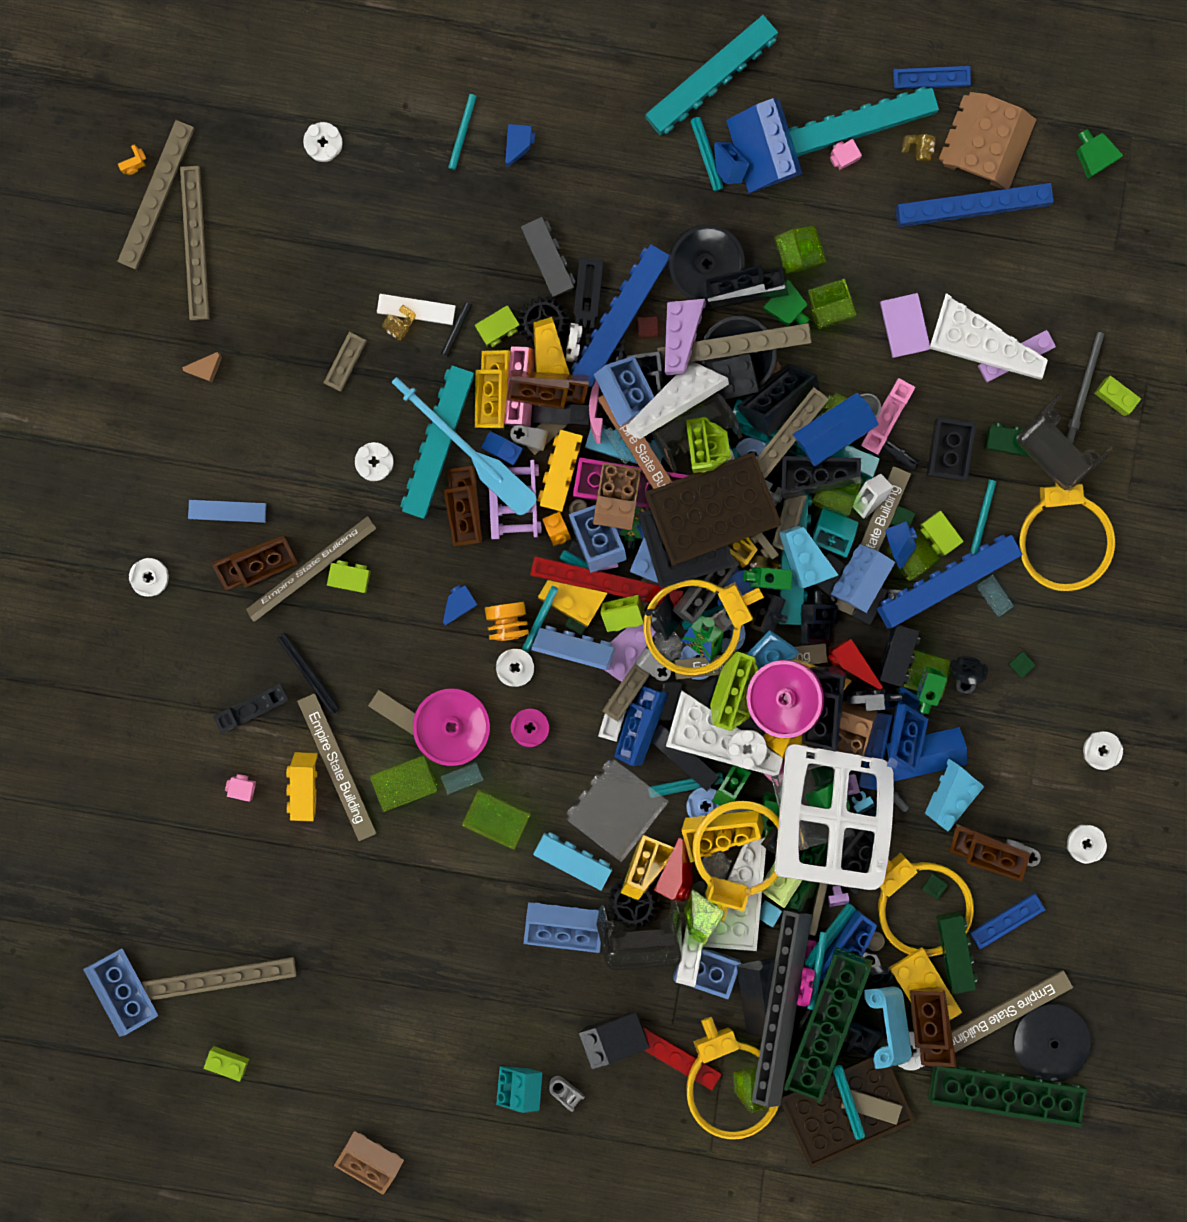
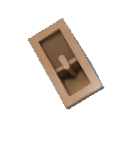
M216 352L182 367L183 371L213 382L222 356Z

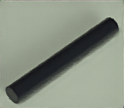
M464 303L441 352L442 355L448 357L472 304Z

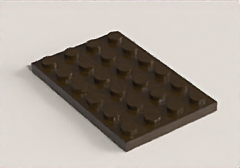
M754 452L725 462L714 470L698 472L644 493L672 566L782 525Z
M874 1055L843 1068L850 1089L902 1105L897 1125L858 1113L865 1137L856 1140L846 1109L841 1108L842 1097L834 1073L830 1076L820 1103L813 1098L794 1091L782 1096V1107L810 1169L915 1122L892 1068L875 1069Z

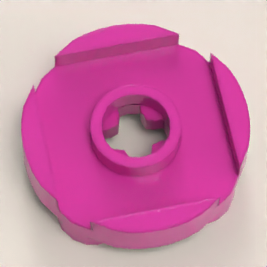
M532 708L524 709L513 718L511 733L520 745L534 747L541 744L548 736L549 723L541 711ZM529 722H532L533 726L536 727L531 733H528L525 725H528Z
M803 968L797 1001L798 1006L808 1007L810 1004L813 989L812 981L814 982L815 975L814 969Z

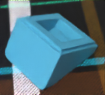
M764 900L760 909V920L774 927L782 913V909Z

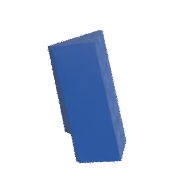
M856 393L792 435L815 467L877 427L879 423L870 405Z
M647 686L641 687L636 703L631 702L627 708L615 758L632 766L643 764L669 693Z
M900 687L898 693H903L904 700L896 701L887 767L917 773L929 719L923 716L924 713L918 711L920 701H918L916 695L906 688Z
M960 727L925 734L917 773L892 768L893 781L946 770L948 759L959 766L968 765L967 746ZM886 743L887 754H889L890 743Z

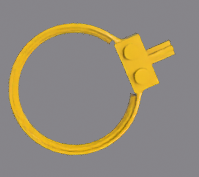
M1066 466L1054 467L1056 486L1040 487L1041 501L1028 513L1023 522L1019 538V549L1022 553L1021 559L1025 568L1036 581L1054 590L1074 591L1091 585L1107 570L1114 554L1115 535L1112 524L1104 511L1084 497L1083 484H1067ZM1082 504L1096 514L1105 528L1107 550L1104 560L1091 576L1080 582L1059 584L1049 581L1035 571L1027 557L1025 541L1028 528L1033 519L1043 510V506L1054 507Z
M690 579L666 586L652 599L647 609H655L656 605L666 594L680 587L699 586L709 589L714 593L717 590L719 592L718 596L734 625L732 639L726 651L711 664L696 668L678 666L667 660L656 648L651 636L650 624L652 615L646 616L645 613L643 630L648 649L660 664L679 674L700 675L717 669L733 654L739 641L741 626L753 620V615L748 605L764 598L759 587L742 595L736 582L722 588L706 580Z
M734 801L718 806L703 818L694 835L692 846L694 861L699 874L708 884L705 893L707 902L717 904L713 918L719 922L725 920L728 908L744 912L748 897L764 891L779 877L774 871L765 881L747 889L748 886L710 876L701 861L700 842L703 832L709 823L722 813L734 809H750L764 814L777 828L779 827V817L767 807L755 802Z
M899 853L891 861L888 859L885 880L880 886L878 916L887 939L897 949L910 955L918 950L901 943L892 934L885 915L888 897L918 873L916 870H934L944 873L960 886L966 901L965 918L967 928H965V932L967 934L973 919L974 905L971 892L964 880L947 867L930 862L910 863L902 853ZM941 946L933 949H923L928 957L943 954Z
M712 1017L704 1018L701 1022L707 1036L693 1041L698 1057L693 1063L687 1079L686 1091L690 1111L703 1129L717 1137L742 1139L752 1136L768 1125L779 1106L770 1107L766 1115L754 1126L735 1132L723 1131L711 1126L702 1118L695 1106L693 1085L702 1062L707 1063L738 1049L748 1051L757 1057L760 1054L758 1048L737 1041L729 1027L717 1032Z

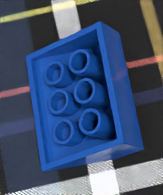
M775 98L769 99L726 120L734 147L749 163L744 175L749 194L803 174L780 100Z

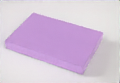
M918 293L880 302L892 358L930 350Z

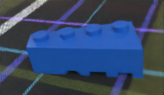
M855 911L825 952L821 981L824 980L836 947L863 957L877 925L860 911Z

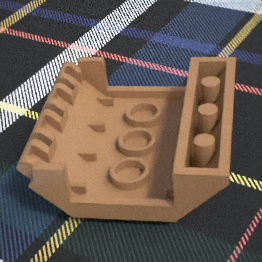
M970 92L969 96H963L959 106L963 112L957 111L952 124L956 130L950 129L945 142L949 147H943L939 160L947 168L952 170L960 168L990 180V185L1003 190L1009 189L1036 119L1023 108L987 94Z

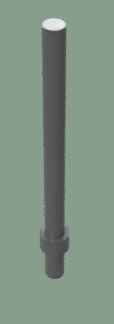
M1097 332L1074 414L1072 419L1069 420V431L1066 438V443L1073 444L1076 431L1080 428V417L1104 338V333Z

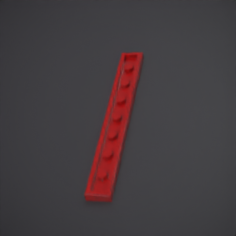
M534 556L530 572L532 576L617 596L631 597L639 595L640 600L650 603L657 593L663 589L659 588V585L601 571L590 573L588 568ZM675 589L668 593L674 607L682 598L684 591ZM665 596L659 601L657 605H660Z

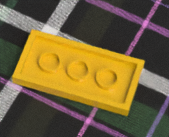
M922 947L890 966L893 975L910 1002V990L938 986L945 990L949 1020L962 1013Z

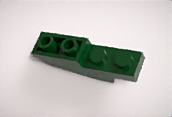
M812 834L799 861L803 864L824 867L827 859L828 839ZM802 880L786 908L801 913L807 899H812L818 882Z

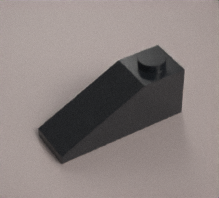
M534 404L532 406L531 423L589 426V405L565 404L564 409Z

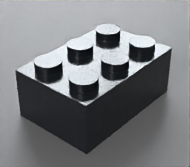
M936 418L934 420L926 476L960 482L968 480L976 423L945 418Z
M899 625L890 629L876 675L879 681L899 687L907 684L909 679L908 667L913 665L915 659L913 654L914 647H918L921 636H918L919 631Z

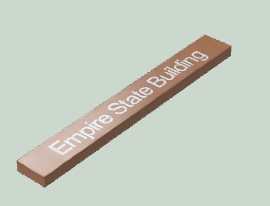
M604 395L597 398L651 487L655 489L671 483V479L645 437L638 439L629 434L626 428L629 423L619 426Z

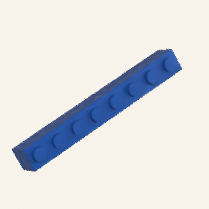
M1051 183L898 204L895 211L898 227L1047 207L1054 201Z
M651 244L648 249L644 247L639 256L641 261L638 265H633L629 272L632 276L629 281L624 280L619 289L622 291L619 297L615 296L610 304L612 309L609 314L604 313L600 320L602 324L600 329L593 331L590 337L592 342L589 347L584 346L580 353L582 356L580 362H575L570 370L572 375L589 376L588 388L590 390L596 381L594 374L607 364L668 263L669 255Z
M1003 534L995 538V543L990 546L986 543L978 548L979 552L975 554L970 552L961 557L963 561L959 563L954 561L946 565L945 571L940 572L938 570L930 574V579L924 582L923 579L913 584L914 588L909 591L905 588L897 593L898 597L894 599L889 597L881 601L882 606L876 609L887 629L900 624L1022 556L1013 536L1005 537Z

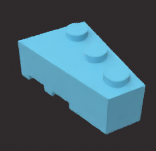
M794 526L779 532L797 587L806 588L838 576L804 527Z
M950 759L947 761L948 767L944 776L941 775L939 781L941 783L937 792L934 791L925 812L927 816L946 831L952 828L984 788L981 783Z

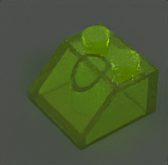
M815 226L791 229L775 237L777 249L779 250L786 274L798 272L826 262Z

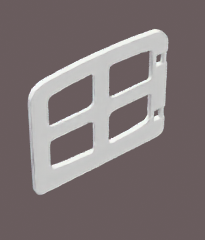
M796 744L787 747L775 859V872L778 876L864 890H874L882 885L885 880L889 856L894 791L893 770L891 767H887L885 760ZM806 752L815 753V759L806 758ZM861 761L870 762L869 768L861 767ZM808 764L829 766L835 770L832 805L829 809L801 804ZM851 770L870 773L876 776L877 814L875 817L847 811L848 779ZM800 820L822 823L829 827L825 867L803 864L799 861ZM846 828L872 831L875 834L871 863L867 873L847 871L841 868L843 836Z

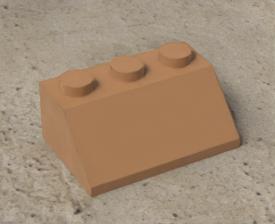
M354 1131L334 1166L379 1193L384 1194L394 1180L404 1160L396 1153H391L384 1149L382 1145L374 1143L363 1134Z

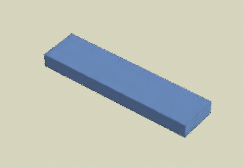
M189 500L188 519L266 523L267 504Z

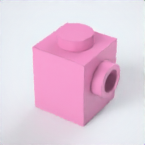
M851 139L846 143L841 141L834 145L830 160L834 167L842 170L860 160L862 155L854 140Z
M237 774L236 777L234 776L231 780H227L225 791L228 792L227 797L250 802L253 799L256 781L248 780L246 775Z

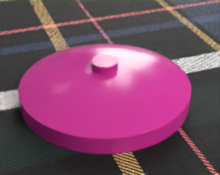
M792 660L774 661L760 668L751 679L747 690L748 710L754 722L766 733L780 738L796 737L810 730L819 720L824 706L823 688L817 676L807 666Z
M443 689L431 694L420 704L414 716L413 735L418 748L427 758L441 765L456 766L471 761L480 754L489 738L490 720L484 705L478 698L464 690Z

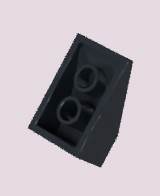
M637 1011L586 1026L579 1032L592 1069L609 1065L650 1048Z

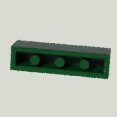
M994 423V426L991 425L987 429L984 449L1061 463L1064 459L1067 439L1062 438L1060 434L1051 433L1050 436L1043 435V431L1039 430L1025 432L1022 427L1013 426L1012 429L1005 428V424Z
M958 911L936 916L949 990L953 994L976 990L977 976L975 971H972L974 959L968 949L971 946L969 935H966L965 928H967L965 916L963 917Z

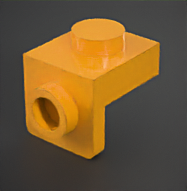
M132 145L135 157L118 163L123 174L132 175L138 172L139 168L146 166L144 163L146 156L142 148L138 149L136 145Z
M560 512L542 519L553 546L563 544L571 539Z

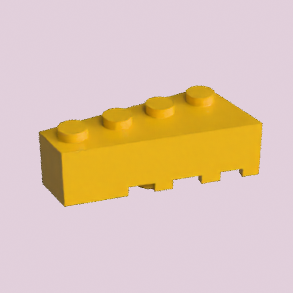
M552 317L534 322L536 372L569 374Z
M560 430L559 435L555 436L553 446H556L554 454H550L548 464L551 466L549 472H545L542 482L546 483L544 491L540 490L537 500L541 502V507L563 512L583 436Z
M745 811L717 816L703 832L700 842V857L704 856L706 858L712 856V853L729 850L730 847L735 845L741 846L761 839L764 828L761 813ZM705 816L689 817L684 820L682 834L690 863L694 862L692 847L694 835Z

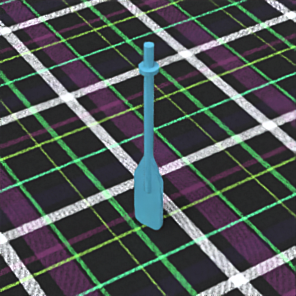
M397 377L392 381V384L405 395L403 397L405 401H412L471 457L480 480L517 515H524L536 503V495L501 461L478 453L471 448L414 394L416 392L414 387L410 390Z

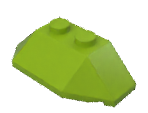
M706 417L686 420L693 473L714 470L731 458L726 430L710 422Z
M737 651L722 667L710 704L713 726L732 731L750 718L747 706V690L751 679L758 671L755 657Z

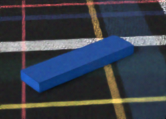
M970 66L894 69V90L919 89L921 87H970L971 69Z
M877 714L864 757L884 760L893 715ZM863 761L862 767L869 768L870 762ZM861 772L858 786L877 790V778L874 774Z
M1033 893L969 933L978 948L982 949L1045 911V908L1036 893Z

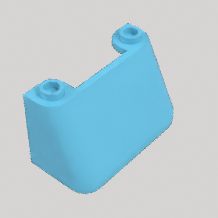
M894 986L863 990L867 1004L872 1008H883L888 1046H883L876 1051L873 1057L875 1069L907 1063L911 1059L912 1052L902 991Z

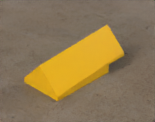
M509 350L482 351L481 370H476L475 428H505L504 419L511 354Z

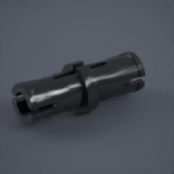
M889 439L885 441L882 450L893 456L896 462L900 461L910 470L916 467L919 460L905 452L906 449H901Z

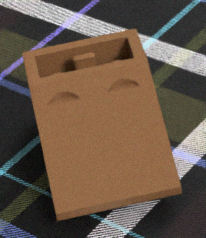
M603 463L593 524L627 530L632 529L641 469Z
M843 700L837 752L865 756L878 711H866L865 707L847 704V701Z

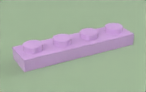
M1047 330L1021 343L1039 355L1056 347ZM983 363L978 365L986 383L1008 372V370Z

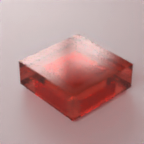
M657 317L638 318L639 338L658 337Z

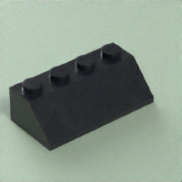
M787 364L759 387V392L752 393L738 404L737 409L756 431L770 436L789 419L813 388L820 391L817 375Z

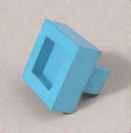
M863 791L860 792L863 797L861 801H857L854 796L852 797V802L855 804L853 806L854 810L860 815L875 806L871 797L866 798V794Z

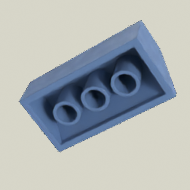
M547 625L545 629H539L531 650L610 670L616 649L611 647L612 643L601 640L599 644L593 642L594 638L582 635V639L574 637L575 633L565 630L563 634L556 632L557 628Z
M528 902L523 944L599 953L605 912Z
M122 948L83 969L119 1037L127 1035L158 1016Z

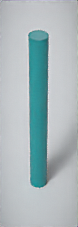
M469 94L448 166L449 169L456 170L476 101V95Z
M989 480L970 551L973 554L979 551L978 548L980 547L997 482L994 480Z
M551 586L522 647V650L525 652H529L559 590L555 586Z
M820 932L814 966V982L812 981V995L810 1004L807 1007L810 1010H813L818 995L828 936L826 932Z

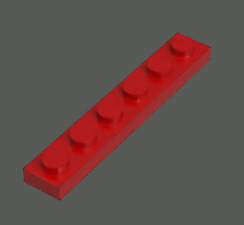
M643 1026L650 1048L644 1051L688 1076L697 1058ZM702 1062L695 1081L713 1090L721 1076V1072Z

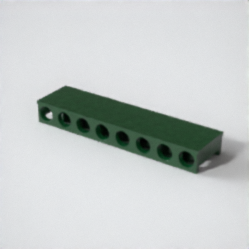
M838 947L835 948L785 1081L784 1090L787 1091L789 1089L813 1098L818 1103L821 1102L871 971L873 960Z
M933 1066L928 1100L931 1104L1082 1128V1115L1088 1089L1083 1085L1047 1081L1039 1078L963 1066Z

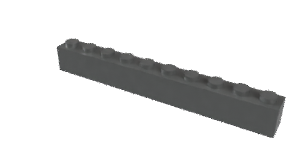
M783 910L752 1103L766 1107L781 1105L812 917L811 914Z

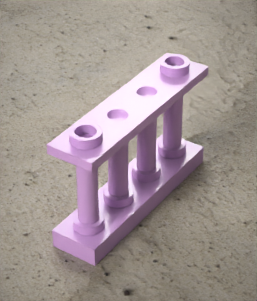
M530 460V467H507L514 475L531 474V486L527 487L536 495L535 476H539V465L535 464L534 460ZM489 489L491 539H500V535H503V533L534 532V538H538V533H541V522H537V503L527 512H533V524H499V516L515 512L508 506L498 504V496Z

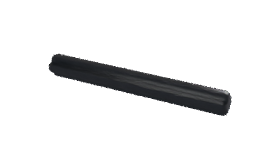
M286 633L281 634L277 638L279 643L331 714L336 713L340 709L336 701Z

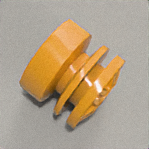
M524 602L485 607L486 620L495 621L496 623L488 627V630L497 629V634L489 635V640H513L529 634L528 629H519L521 625H528L526 621H518V617L526 614Z

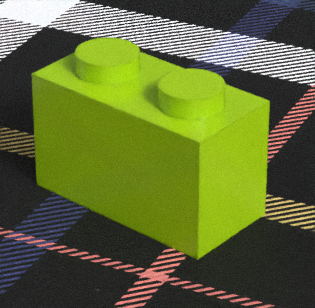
M507 305L475 324V327L486 346L491 345L495 347L502 342L501 339L503 337H511L518 333L519 323Z
M1112 376L1106 377L1094 392L1095 395L1123 416L1129 415L1141 400L1140 397Z
M941 511L936 512L920 524L922 528L920 532L926 539L929 538L932 541L933 545L931 546L938 555L944 556L964 542Z
M337 560L336 564L331 563L327 586L367 593L371 571L366 570L367 566L356 564L355 567H350L348 562Z
M639 595L602 603L601 616L607 632L620 631L624 628L638 627L644 624L645 611Z
M213 1046L203 1069L240 1082L250 1059Z

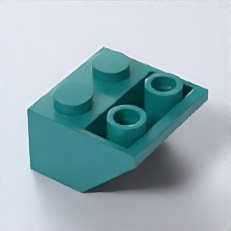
M823 508L811 538L818 548L847 558L859 522Z
M500 1066L496 1105L521 1113L539 1111L542 1072L529 1068Z

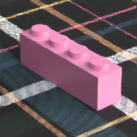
M511 347L507 393L511 370L536 372L534 349L529 347ZM506 397L504 423L510 426L523 425L531 427L533 404L508 401Z

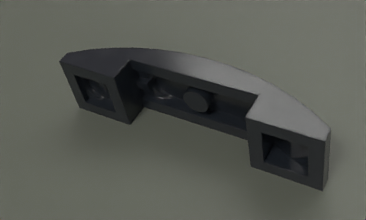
M280 683L213 716V719L222 734L288 702L289 698Z

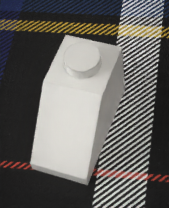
M879 474L865 482L851 506L865 519L887 499L893 486L882 474Z

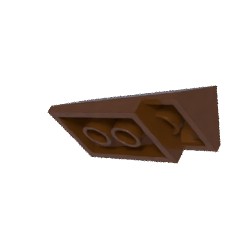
M511 370L507 400L564 409L565 403L584 405L589 385V376Z
M475 466L446 470L449 489L443 491L453 546L481 543L483 538Z
M281 536L211 564L227 591L241 584H244L246 588L298 563L286 537Z
M961 824L956 826L950 848L951 853L966 857V864L1018 881L1023 880L1031 855L1028 851Z
M938 986L910 990L915 1048H920L921 1065L956 1067L945 990Z

